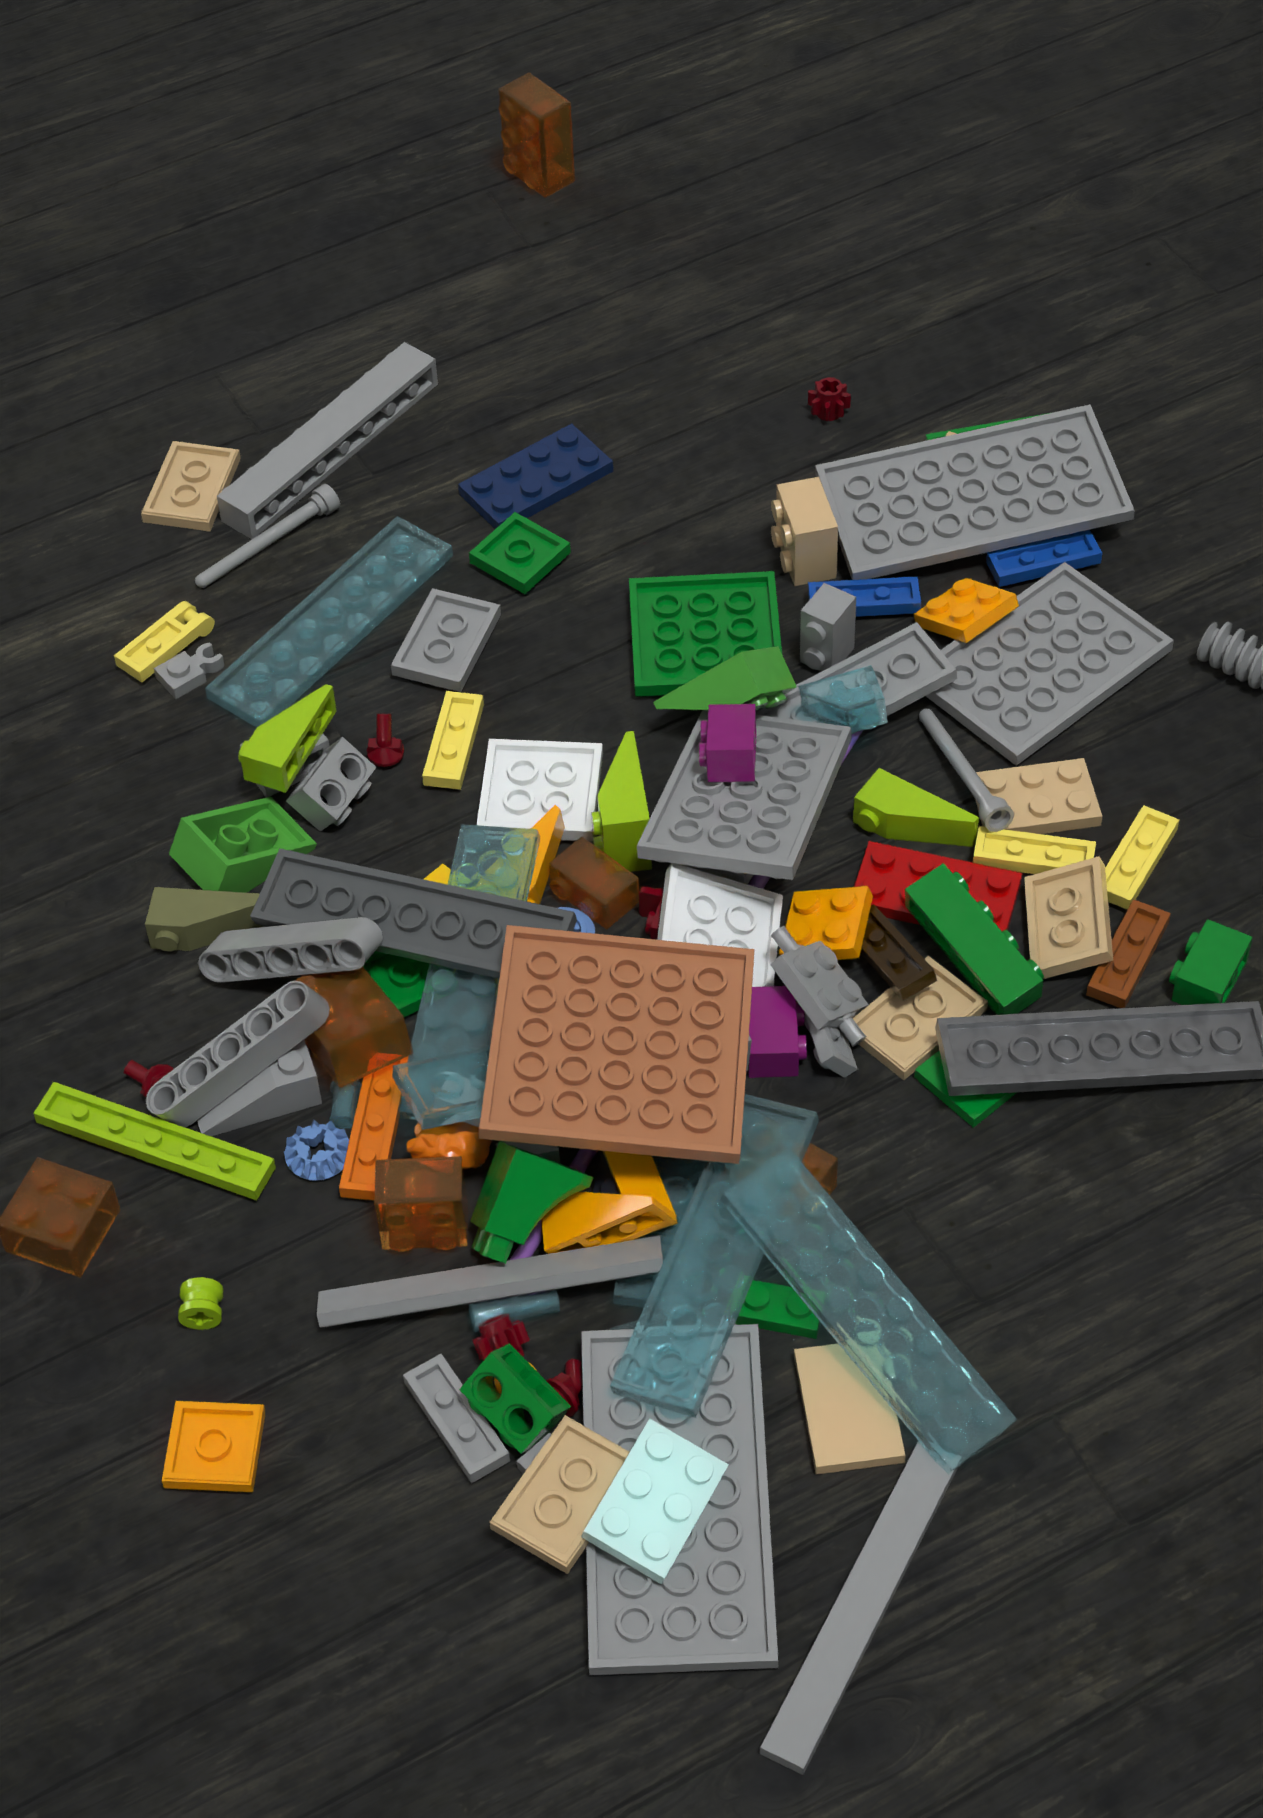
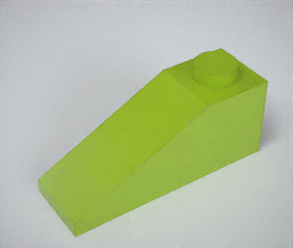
M325 684L256 728L249 741H244L239 750L238 759L242 765L244 780L285 793L287 792L337 712L333 686Z
M878 768L854 797L853 822L862 829L874 832L885 839L973 847L976 843L979 823L978 816L881 768Z

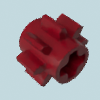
M831 377L823 378L819 382L816 381L815 390H808V405L812 406L811 414L817 415L824 421H834L839 417L842 418L844 416V409L851 407V394L847 393V384H842L838 379Z
M504 1313L478 1325L481 1336L472 1339L479 1359L484 1361L492 1351L509 1343L522 1356L525 1355L521 1344L530 1341L523 1321L518 1319L512 1322L509 1314Z

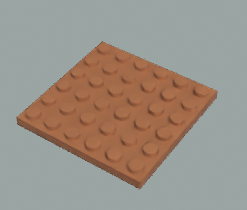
M507 925L480 1118L479 1139L739 1164L755 949Z

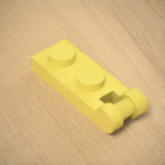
M182 601L115 654L116 666L140 682H143L154 673L155 667L173 658L199 636H207L212 631L215 621L204 612L197 613L196 607L189 602Z

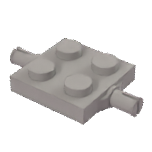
M785 926L778 928L771 934V937L784 954L780 955L770 965L818 1030L828 1026L841 1029L852 1047L862 1042L867 1036L853 1020V1017L869 1004L863 998L858 984L846 975L838 964L834 952L825 946L822 941L807 946L796 943Z

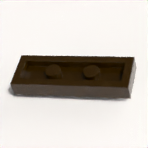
M874 904L871 905L860 953L904 1001L937 981L935 971Z

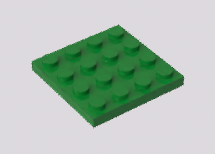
M774 571L629 578L635 696L666 695L743 651L778 646L782 653Z

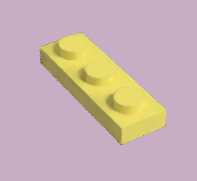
M446 691L422 775L424 786L461 790L484 707L483 695Z
M1143 805L1105 867L1108 902L1128 910L1133 899L1136 900L1178 830L1179 819Z
M979 826L973 863L1016 872L1038 874L1094 858L1096 842L1005 829L992 832L986 827Z

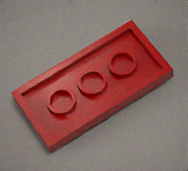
M868 842L854 887L868 886L873 895L871 905L874 904L886 918L920 925L905 907V889L944 863L952 873L958 872L965 879L969 887V893L976 902L981 900L989 907L994 916L993 922L1001 931H1008L1021 886L1022 873L877 842Z

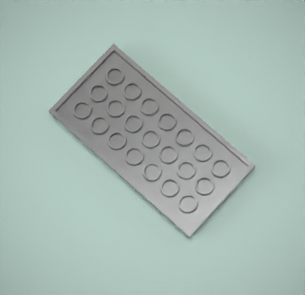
M1090 404L815 465V475L821 481L838 525V541L852 580L871 579L1134 520V507Z
M758 1324L582 1331L583 1420L585 1427L630 1452L650 1418L729 1464L662 1584L589 1542L586 1546L590 1675L778 1668Z

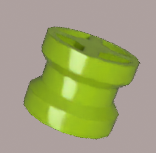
M204 1277L192 1278L183 1282L180 1286V1298L183 1304L178 1310L179 1322L183 1326L198 1330L210 1329L219 1325L222 1321V1309L218 1306V1303L223 1299V1285L216 1280Z

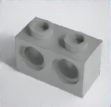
M341 737L325 749L286 802L319 831H322L332 823L338 826L352 811L348 806L352 799L358 800L371 786L372 783L368 778L376 769V766L345 738ZM341 769L346 773L348 778H346L342 774ZM320 795L327 800L328 805L322 801Z

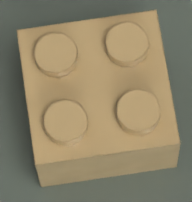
M819 477L777 484L776 500L771 502L776 526L771 527V535L774 547L781 548L780 559L784 573H790L794 586L808 584V582L835 579L837 576L838 525Z

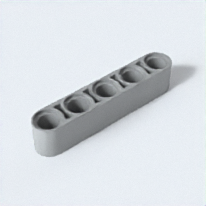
M362 917L231 930L220 933L201 954L198 965L202 974L214 982L357 970L367 962L381 945L383 935L381 929L374 921Z
M291 981L285 984L157 1081L150 1088L146 1097L148 1110L162 1120L186 1128L192 1125L320 1028L329 1016L330 1008L328 1002L303 982Z

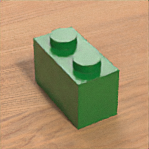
M1207 919L1200 933L1194 931L1191 934L1185 949V954H1187L1185 961L1178 960L1174 965L1169 979V983L1174 984L1171 1001L1181 1005L1226 1003L1248 961L1253 937Z

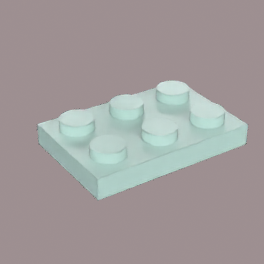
M649 1418L581 1537L662 1584L729 1464Z

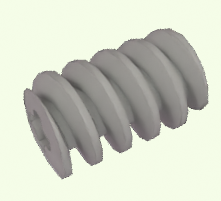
M1217 622L1212 623L1200 641L1197 650L1198 660L1202 662L1209 661L1211 667L1216 669L1222 667L1225 674L1230 676L1235 674L1238 681L1245 682L1248 680L1250 687L1254 689L1261 687L1263 690V645L1259 649L1256 648L1258 636L1252 635L1244 642V629H1238L1232 636L1230 635L1232 623L1226 622L1220 629L1217 628Z

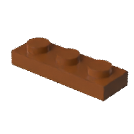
M1133 899L1112 939L1113 961L1098 965L1088 984L1086 995L1113 1006L1125 1008L1169 924L1171 913Z

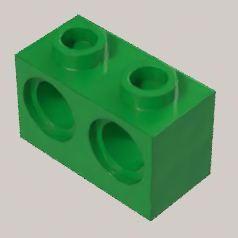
M510 1343L492 1351L459 1389L468 1399L470 1407L477 1414L486 1417L497 1428L501 1439L508 1446L517 1449L521 1454L531 1449L545 1437L572 1407ZM493 1377L500 1382L502 1393H499L494 1388ZM524 1409L531 1414L533 1426L525 1420Z

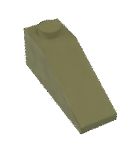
M154 887L145 922L151 949L192 951L210 945L220 933L225 931L266 927L254 924L250 917L260 894Z

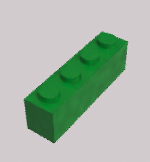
M942 863L905 889V907L976 992L988 1001V1006L996 1015L1018 1014L1042 997L1044 975L1039 966L1032 959L1026 960L1018 951V943L1012 934L1007 930L1001 931L993 922L994 916L989 907L981 900L976 902L969 893L968 884L958 872L952 873Z

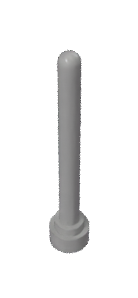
M322 484L312 491V496L308 498L307 504L197 575L195 578L196 585L199 588L207 587L316 514L319 516L331 514L340 508V500L337 494L328 484Z
M930 709L921 710L919 713L920 721L980 804L979 818L985 827L992 832H998L1007 828L1014 818V812L1006 800L992 796L933 711Z

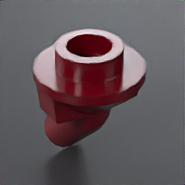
M377 713L376 738H369L367 757L376 766L388 767L397 764L403 758L404 746L401 739L392 737V714Z
M130 1060L123 1073L142 1084L140 1093L147 1097L150 1088L174 1068L167 1064H157L148 1070L134 1060Z
M570 1359L565 1364V1373L561 1372L554 1378L546 1380L572 1406L565 1414L568 1417L574 1416L578 1411V1406L580 1405L578 1393L583 1385L582 1363L577 1359Z

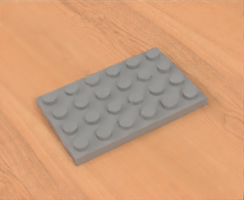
M1066 562L1017 595L1019 606L968 643L954 640L944 647L941 652L956 668L957 680L926 695L927 698L1016 766L1172 651L1174 640Z
M702 710L637 844L638 858L690 865L697 868H712L732 871L734 873H747L775 879L793 880L852 740L851 727L756 715L755 781L708 782L707 766L700 767L699 764L701 720H708L709 711Z

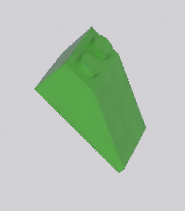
M777 646L740 652L653 703L656 709L709 710V705L755 704L756 710L764 706L766 709H770L787 700L785 694L797 688Z
M267 797L182 817L169 855L202 890L247 893L266 881L279 848L308 854L315 849L317 843L272 797Z

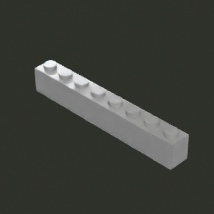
M405 342L393 352H390L375 367L367 371L353 385L344 390L325 408L319 410L314 417L296 429L292 435L273 448L264 458L250 467L242 476L217 495L221 522L250 539L259 535L438 385L435 358Z

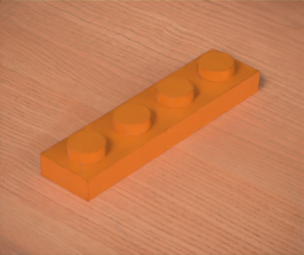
M369 1050L339 1184L340 1197L382 1201L411 1067L410 1054Z

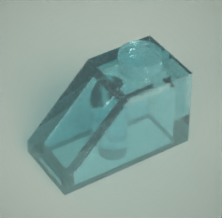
M872 665L798 686L802 711L806 717L825 724L851 727V733L872 729L878 725L888 723L885 698Z

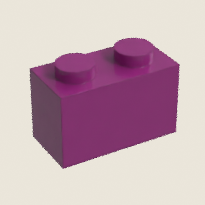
M755 704L709 705L708 720H701V743H699L700 767L707 766L708 782L755 781L757 742Z
M786 986L752 987L749 1036L752 1039L748 1065L749 1078L798 1076L799 1060L807 1059L806 1035H798L797 1028L798 1026H804V1010L796 1002V999Z

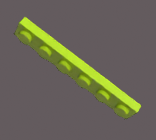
M56 1082L52 1083L33 1113L36 1123L256 1201L276 1168L274 1158Z

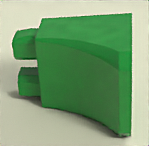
M499 1141L470 1222L479 1227L471 1248L479 1251L483 1256L506 1264L514 1242L524 1245L538 1222L553 1207L569 1196L590 1188L593 1177L566 1165Z

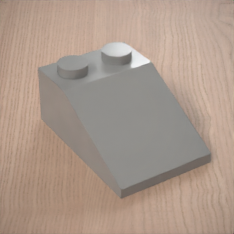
M305 1039L199 1118L197 1123L200 1133L214 1136L322 1104L317 1075Z

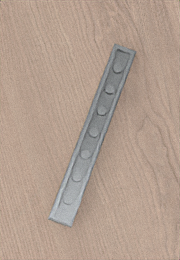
M660 1236L508 1260L506 1264L496 1262L319 1291L317 1303L319 1327L335 1326L663 1272L665 1268Z
M919 1440L768 1731L760 1747V1755L804 1775L959 1467V1457Z

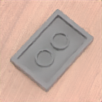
M432 588L391 664L392 675L461 692L501 616L500 604Z

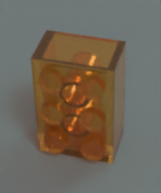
M530 72L499 88V111L502 125L501 138L504 151L503 164L506 170L517 176L530 189H534L545 198L575 181L571 102Z
M363 966L357 970L309 974L295 980L306 984L325 998L329 1004V1016L326 1022L306 1037L305 1042L339 1088L413 1054L403 1015Z

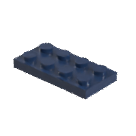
M571 423L459 483V495L496 529L514 512L529 518L614 471L613 461Z

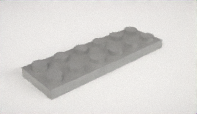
M916 622L797 684V688L785 694L787 698L785 702L770 709H766L765 706L757 709L756 715L851 727L852 735L957 680V671Z

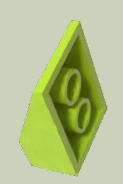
M628 731L622 739L597 795L598 811L591 812L594 836L600 835L593 837L595 859L603 860L605 875L652 869L651 860L640 859L637 855V844L650 818L634 731Z

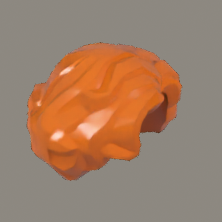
M432 1108L427 1116L416 1124L414 1128L416 1137L407 1142L406 1149L419 1165L428 1168L430 1171L440 1175H454L465 1169L478 1168L480 1164H483L489 1156L492 1140L479 1139V1127L433 1112Z

